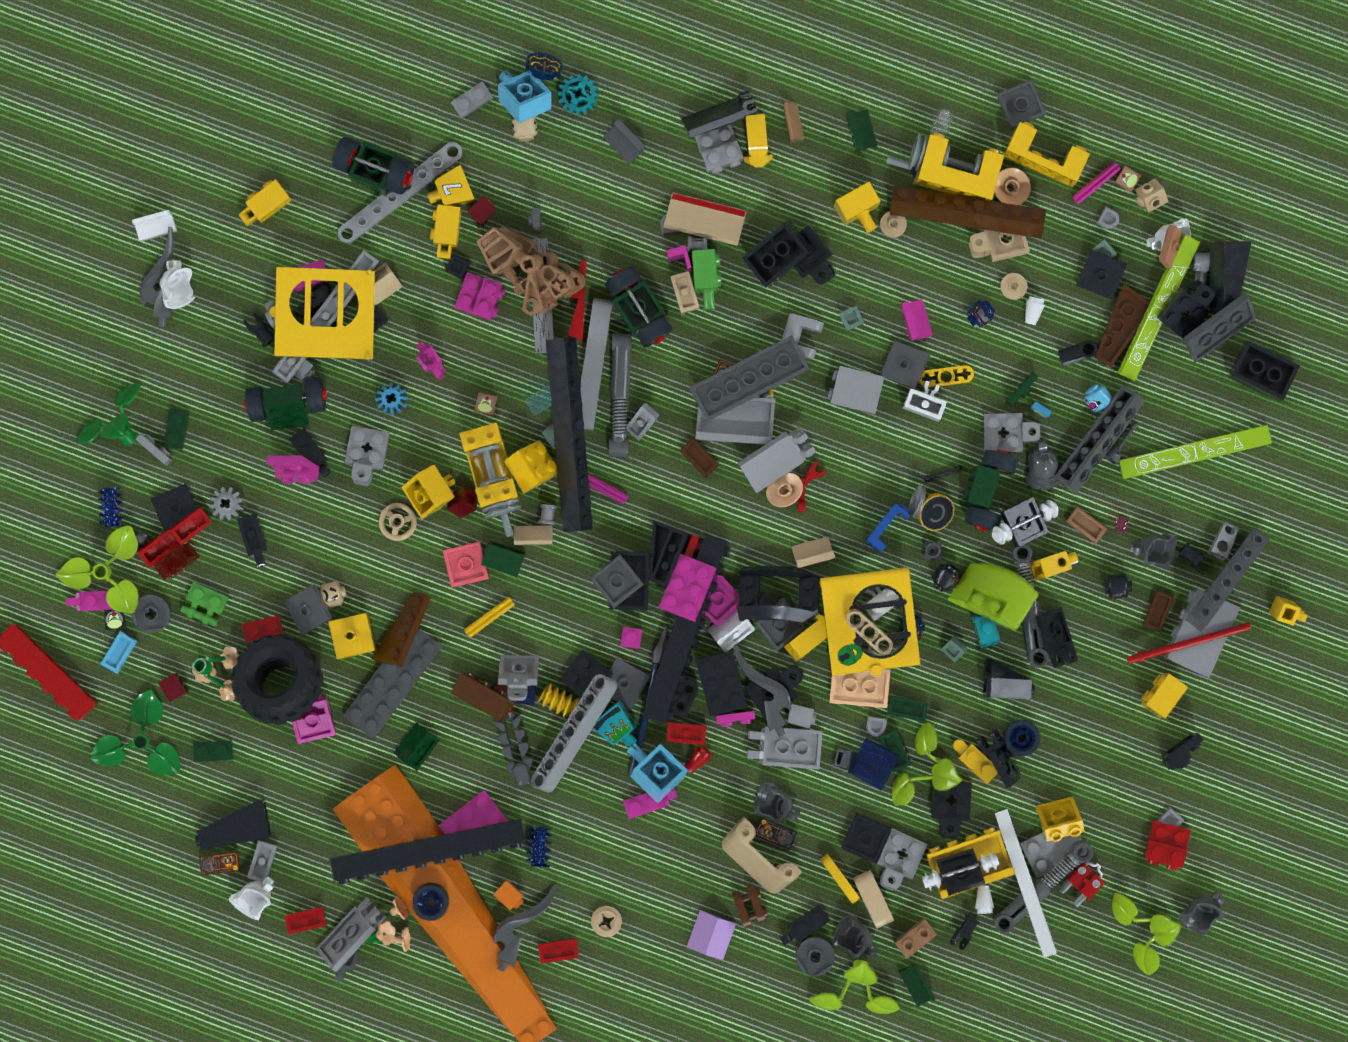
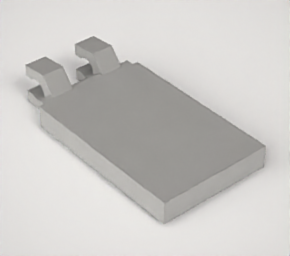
M801 427L792 431L789 435L787 432L782 433L738 462V465L756 493L804 463L805 457H810L816 452L809 440L803 443L808 439V436Z
M767 726L761 728V732L748 731V739L760 740V751L747 750L746 758L759 759V763H762L761 765L820 769L823 731L783 728L786 735L778 737L775 729L769 731Z
M367 897L359 904L358 908L356 906L352 908L317 946L316 950L328 966L337 972L376 930V925L382 924L386 919V915L382 911L380 912L377 904Z

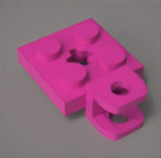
M423 342L417 344L416 347L420 354L415 356L427 373L432 370L439 382L446 378L443 374L446 370L441 364L443 362L432 345H424Z

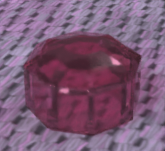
M1118 515L1114 531L1123 534L1128 527V517Z

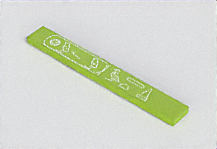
M1186 234L1181 235L1180 248L1175 255L1172 268L1165 269L1117 372L1132 381L1136 380L1162 325V322L1157 317L1176 295L1200 244L1199 241Z
M1268 425L1123 459L1118 463L1122 479H1127L1272 444Z

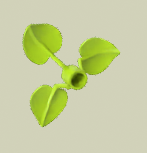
M124 526L115 530L108 537L106 550L114 554V556L106 561L105 564H97L93 571L90 572L89 562L84 558L76 557L67 561L56 573V576L62 583L73 589L87 588L91 584L90 575H93L96 579H106L107 582L115 586L107 592L106 600L108 605L115 611L133 614L139 601L136 586L128 580H123L117 584L110 578L112 571L109 564L117 557L123 560L130 559L138 550V541L131 526Z
M928 721L917 732L914 747L918 754H926L937 762L932 767L933 775L912 777L910 779L907 773L898 775L892 785V799L895 806L906 805L912 800L915 792L913 781L932 779L934 788L940 791L950 789L962 781L950 759L939 760L931 755L930 752L934 751L937 747V734L933 725Z
M1114 893L1112 910L1115 918L1121 924L1130 925L1132 921L1151 922L1150 930L1155 935L1145 945L1139 942L1133 949V956L1137 966L1145 974L1151 975L1157 971L1160 960L1157 952L1149 947L1150 944L1156 939L1159 945L1169 946L1176 939L1181 924L1172 921L1169 916L1161 914L1154 915L1152 918H1135L1138 913L1135 904L1126 896Z
M864 960L854 961L853 968L845 972L844 977L847 979V982L840 996L837 997L833 993H822L809 998V1001L819 1008L837 1010L842 1007L840 1000L843 999L850 982L866 985L868 999L870 1000L866 1002V1007L870 1011L878 1014H890L900 1009L898 1003L889 997H872L870 985L877 982V976L869 967L868 962Z

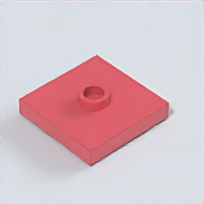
M480 541L443 550L451 588L489 579L487 567L481 565L484 555Z

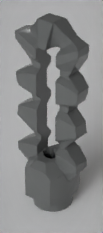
M509 712L505 721L496 720L494 724L502 731L498 736L499 741L506 745L502 749V755L511 760L505 767L513 774L517 787L531 784L532 776L530 769L533 760L532 758L525 757L529 746L526 742H522L525 730L518 728L521 715ZM512 720L523 763L516 765L504 722Z

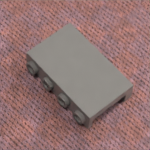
M762 394L760 398L756 397L709 422L706 421L698 406L695 440L766 445L773 440L775 399H771L772 395Z
M1199 588L1191 591L1187 597L1189 602L1187 608H1183L1180 613L1179 619L1181 621L1179 626H1175L1171 636L1173 639L1171 644L1232 627L1240 607L1225 601L1209 624L1200 632L1185 619L1205 591ZM1228 636L1167 653L1164 659L1199 673V675L1205 678H1209Z

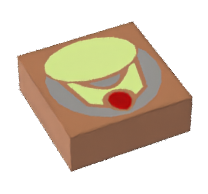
M1124 166L1115 184L1131 193L1141 175Z
M478 392L474 411L494 415L497 396Z

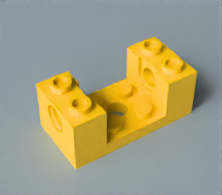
M1020 122L1006 148L1004 157L1069 187H1073L1077 183L1090 155L1086 152L1087 150L1078 145L1076 147L1072 146L1070 151L1067 152L1062 165H1059L1060 162L1055 159L1049 158L1047 160L1037 151H1028L1037 129L1031 123Z

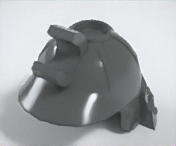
M1043 440L1037 441L1038 446L1029 451L1028 476L1025 477V481L1035 489L1048 490L1060 484L1055 478L1060 469L1055 451L1048 447L1047 442Z
M1173 533L1168 535L1150 534L1143 538L1140 543L1131 542L1130 550H1134V555H1140L1147 566L1157 564L1168 569L1176 551L1177 535Z
M766 781L758 789L754 799V814L770 817L775 824L781 823L784 818L793 822L799 817L801 812L793 808V801L790 796L776 787L773 782Z
M1215 891L1211 897H1196L1189 906L1181 911L1179 920L1191 931L1207 935L1212 924L1224 918V913L1219 908V906L1225 903L1222 894Z
M848 914L839 922L833 937L834 946L846 949L853 958H858L863 953L872 958L879 951L878 947L872 944L873 937L871 932L858 921L856 916Z

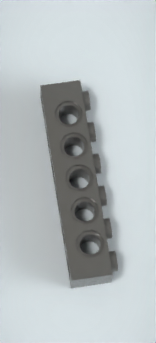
M1122 385L1056 474L1055 478L1063 487L1075 494L1079 492L1144 404L1138 393Z
M1254 527L1243 539L1185 620L1201 632L1212 620L1270 538Z

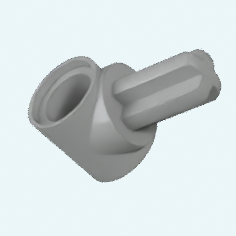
M1195 252L1190 268L1195 271V281L1199 280L1205 285L1207 271H1210V253Z

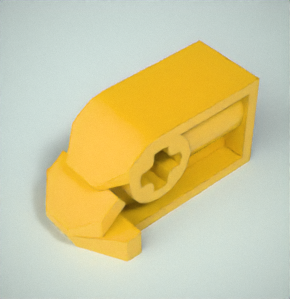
M765 114L748 115L745 117L748 157H744V162L755 168L764 167L773 159L772 155L767 154Z
M820 614L815 616L814 618L817 620L815 623L784 646L795 662L827 638L824 616Z

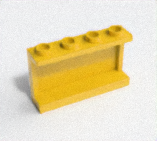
M994 827L984 830V834L979 836L976 833L965 837L966 840L958 842V840L948 842L947 847L941 849L940 846L930 848L929 853L926 854L931 872L934 869L938 872V875L940 871L936 859L971 848L974 850L977 861H980L981 854L985 857L989 856L990 851L992 855L996 854L999 865L996 866L997 870L991 867L987 873L983 868L981 869L985 884L1015 874L1008 858L999 829L995 830ZM942 881L940 888L937 887L940 898L944 899L950 896H948Z

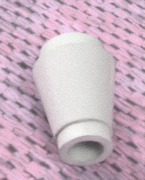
M1029 297V300L1026 301L1025 323L1036 325L1045 306L1043 305V299Z
M979 886L975 905L977 914L993 913L994 904L989 886Z

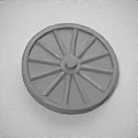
M921 484L916 487L910 499L908 514L912 518L919 514L924 503L926 487Z

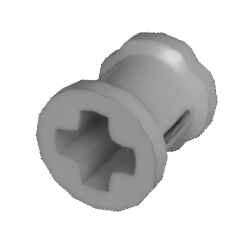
M688 236V253H691L693 250L707 249V238H692Z
M540 504L542 510L541 519L538 520V523L555 525L554 513L557 506Z

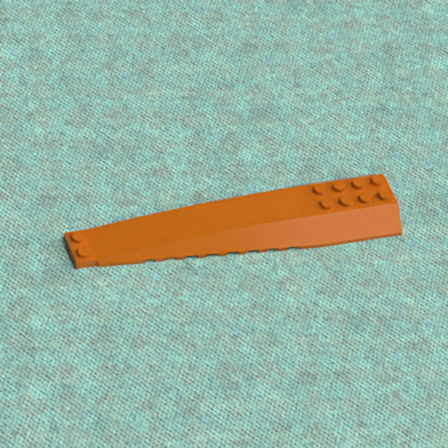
M396 764L333 808V811L362 851L444 835L433 816ZM453 857L445 859L446 863L434 865L433 861L426 863V867L415 869L414 865L407 867V871L396 873L394 869L389 870L388 875L380 876L394 894L405 903L409 912L519 1042H539L557 1029L519 961L516 959L514 967L508 965L504 973L497 969L502 961L497 956L504 949L503 942L497 941L494 944V936L498 926L459 860L453 861ZM425 883L441 885L449 896L447 912L435 921L421 919L412 908V899L415 891ZM426 891L420 896L419 905L424 912L435 913L441 908L442 898L435 891Z

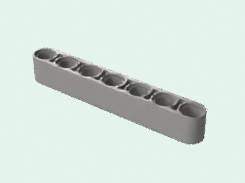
M601 298L593 299L581 378L584 429L594 430L613 305L612 300Z
M601 674L596 675L592 679L533 774L531 785L535 789L552 792L556 788L615 693L617 683L614 679Z

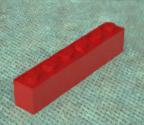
M12 623L0 636V649L6 654L9 652L13 656L12 660L19 667L23 666L27 670L26 674L32 680L37 679L41 683L40 688L47 694L50 692L55 697L53 700L60 707L65 706L69 710L67 714L72 719L83 720L99 704L17 624Z

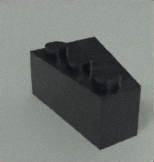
M653 520L649 581L667 588L680 554L684 555L691 535Z

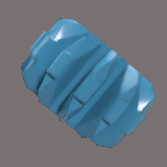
M391 382L389 383V389L382 385L385 391H377L381 397L375 398V401L382 402L377 407L379 409L384 407V414L389 409L391 415H394V409L401 413L402 411L399 406L407 407L402 401H407L408 397L402 396L406 393L405 389L399 391L401 385L397 384L394 389V385ZM393 394L396 395V396H394V397L396 398V401H395V402L392 401V402L389 404V403H388L389 400L387 399V397H388V396H391V397H392Z

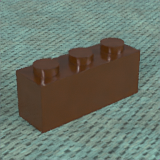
M468 672V674L461 673L451 694L493 718L505 721L515 700L508 699V692L495 690V685L488 681H484V683L479 681V676Z

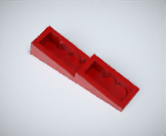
M581 260L578 272L584 276L586 282L587 263ZM576 278L575 285H579L577 282L578 278ZM586 283L581 290L571 296L573 300L578 302L568 334L569 338H576V340L582 342L584 337Z
M199 507L138 549L136 553L145 565L150 568L212 522L202 508Z

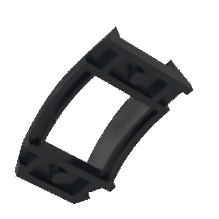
M748 566L739 569V606H737L739 621H744L745 619L782 620L803 624L807 619L819 615V577L804 569L785 566ZM760 576L799 578V608L759 605Z

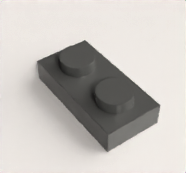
M532 208V214H529L530 228H533L534 233H542L540 208Z

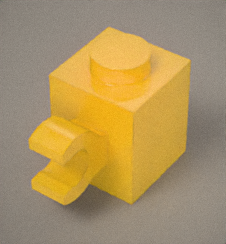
M1277 595L1269 611V614L1276 620L1293 626L1296 619L1305 622L1308 616L1304 614V611L1295 602Z

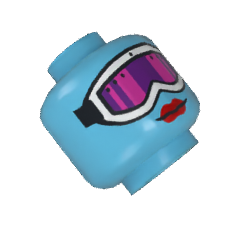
M1098 384L1090 387L1085 392L1086 395L1084 397L1092 412L1100 411L1101 413L1113 399L1104 385L1099 386Z

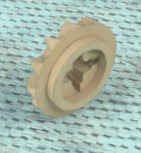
M603 906L593 913L591 925L598 935L611 937L620 930L622 918L615 908ZM602 914H604V916H606L607 918L614 917L612 921H610L611 929L607 927L606 924L599 926V924H601V922L603 921Z

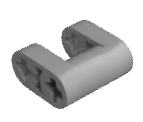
M789 313L782 340L792 335L804 359L814 360L816 350L798 345L802 329L821 333L824 323Z

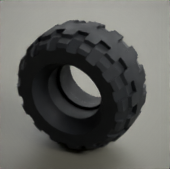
M286 634L263 636L261 640L253 641L247 645L248 649L244 653L241 652L237 657V665H234L231 674L233 677V683H231L232 690L240 706L252 718L265 724L284 725L287 721L294 722L300 719L303 713H308L313 708L312 704L314 701L319 699L321 694L320 688L323 684L321 665L312 650L301 640L289 637ZM281 667H289L294 670V680L285 692L278 695H267L263 692L264 681L273 670Z

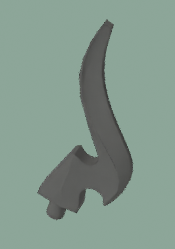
M168 227L167 244L161 258L145 276L140 285V299L143 307H146L149 302L154 304L152 317L158 318V327L166 328V318H172V312L170 308L164 305L162 290L156 291L155 285L167 269L166 262L171 261L174 254L172 227Z
M734 646L736 659L742 672L751 681L774 695L772 701L766 700L764 702L769 731L775 729L778 737L786 735L782 725L787 722L781 715V709L787 707L791 710L789 692L781 683L752 668L742 656L738 646Z
M553 885L550 892L539 904L524 912L510 916L499 924L494 936V944L497 941H501L504 944V949L497 956L498 959L502 960L497 967L499 971L504 973L508 965L514 967L521 937L514 936L512 934L513 929L539 917L546 911L555 895L557 885Z

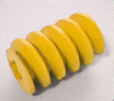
M552 683L548 684L537 703L543 700V707L549 703L550 711L556 707V714L563 711V718L571 715L579 702V698L577 697L572 701V694L565 697V690L559 694V687L551 690Z

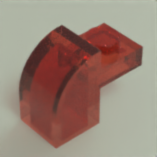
M187 542L177 547L169 556L159 560L153 566L165 581L179 575L200 556L191 544Z

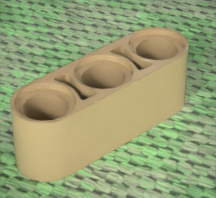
M851 609L847 612V624L880 654L891 652L893 648L892 641L879 627L858 609ZM858 614L860 616L859 622H850L851 615ZM867 627L874 628V634L866 636L864 630ZM881 640H887L889 642V645L886 649H880L878 647V644Z
M871 870L854 877L855 885L876 929L894 921Z

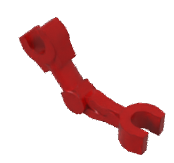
M819 462L814 463L809 469L808 474L801 478L803 491L797 503L798 512L806 511L805 486L811 480L822 477L826 472L825 470H822L820 473L815 471Z

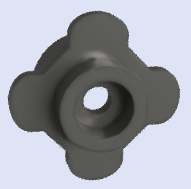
M924 542L925 553L923 558L925 560H940L942 558L940 553L941 542Z

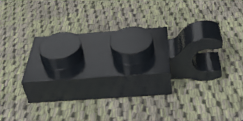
M305 428L289 438L300 455L319 466V472L324 478L331 474L323 463L327 460L326 456Z
M257 514L237 519L248 556L254 555L257 567L266 566L262 552L267 551Z
M819 904L789 924L788 928L790 931L780 937V940L784 946L794 938L800 942L828 923L830 919Z

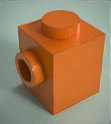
M508 880L493 894L509 910L513 907L517 909L524 902L521 899L524 894Z

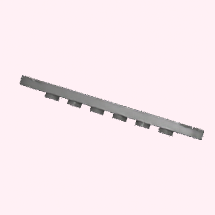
M455 142L446 144L414 169L412 182L404 194L399 195L388 191L386 196H379L339 228V239L343 243L351 244L460 160L463 154L461 146ZM452 147L457 148L458 155L456 157L448 156V149ZM351 229L353 236L350 239L343 238L342 233L344 230Z

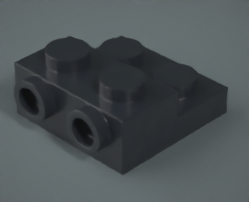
M1191 733L1162 754L1164 758L1162 760L1163 764L1168 770H1174L1175 768L1183 769L1190 764L1189 760L1192 758L1188 751H1194L1201 746L1200 742L1204 739L1199 733Z

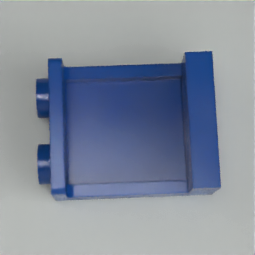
M895 503L864 542L878 553H881L887 545L878 539L897 514L904 520H907L911 516L908 514L909 509L901 503L899 505Z

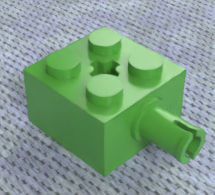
M715 249L692 251L695 294L703 293L704 310L716 309L714 292H717L718 287H721V273H717V268H720L719 254H715Z

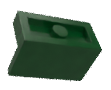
M868 109L854 112V110L846 112L845 116L855 152L878 146Z
M490 540L481 565L518 577L526 552Z
M416 722L394 754L405 764L418 771L440 740Z
M916 963L899 972L917 1007L930 1000L932 1002L936 1000Z

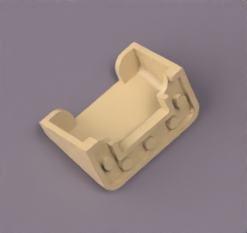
M743 817L724 837L722 848L768 892L778 893L794 881L802 871L794 862L779 863L776 867L769 863L749 844L755 836V828L750 821Z

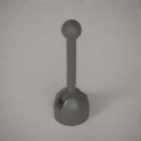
M1136 423L1130 425V430L1118 447L1111 448L1105 455V458L1112 464L1117 465L1120 461V449L1131 433L1138 428Z

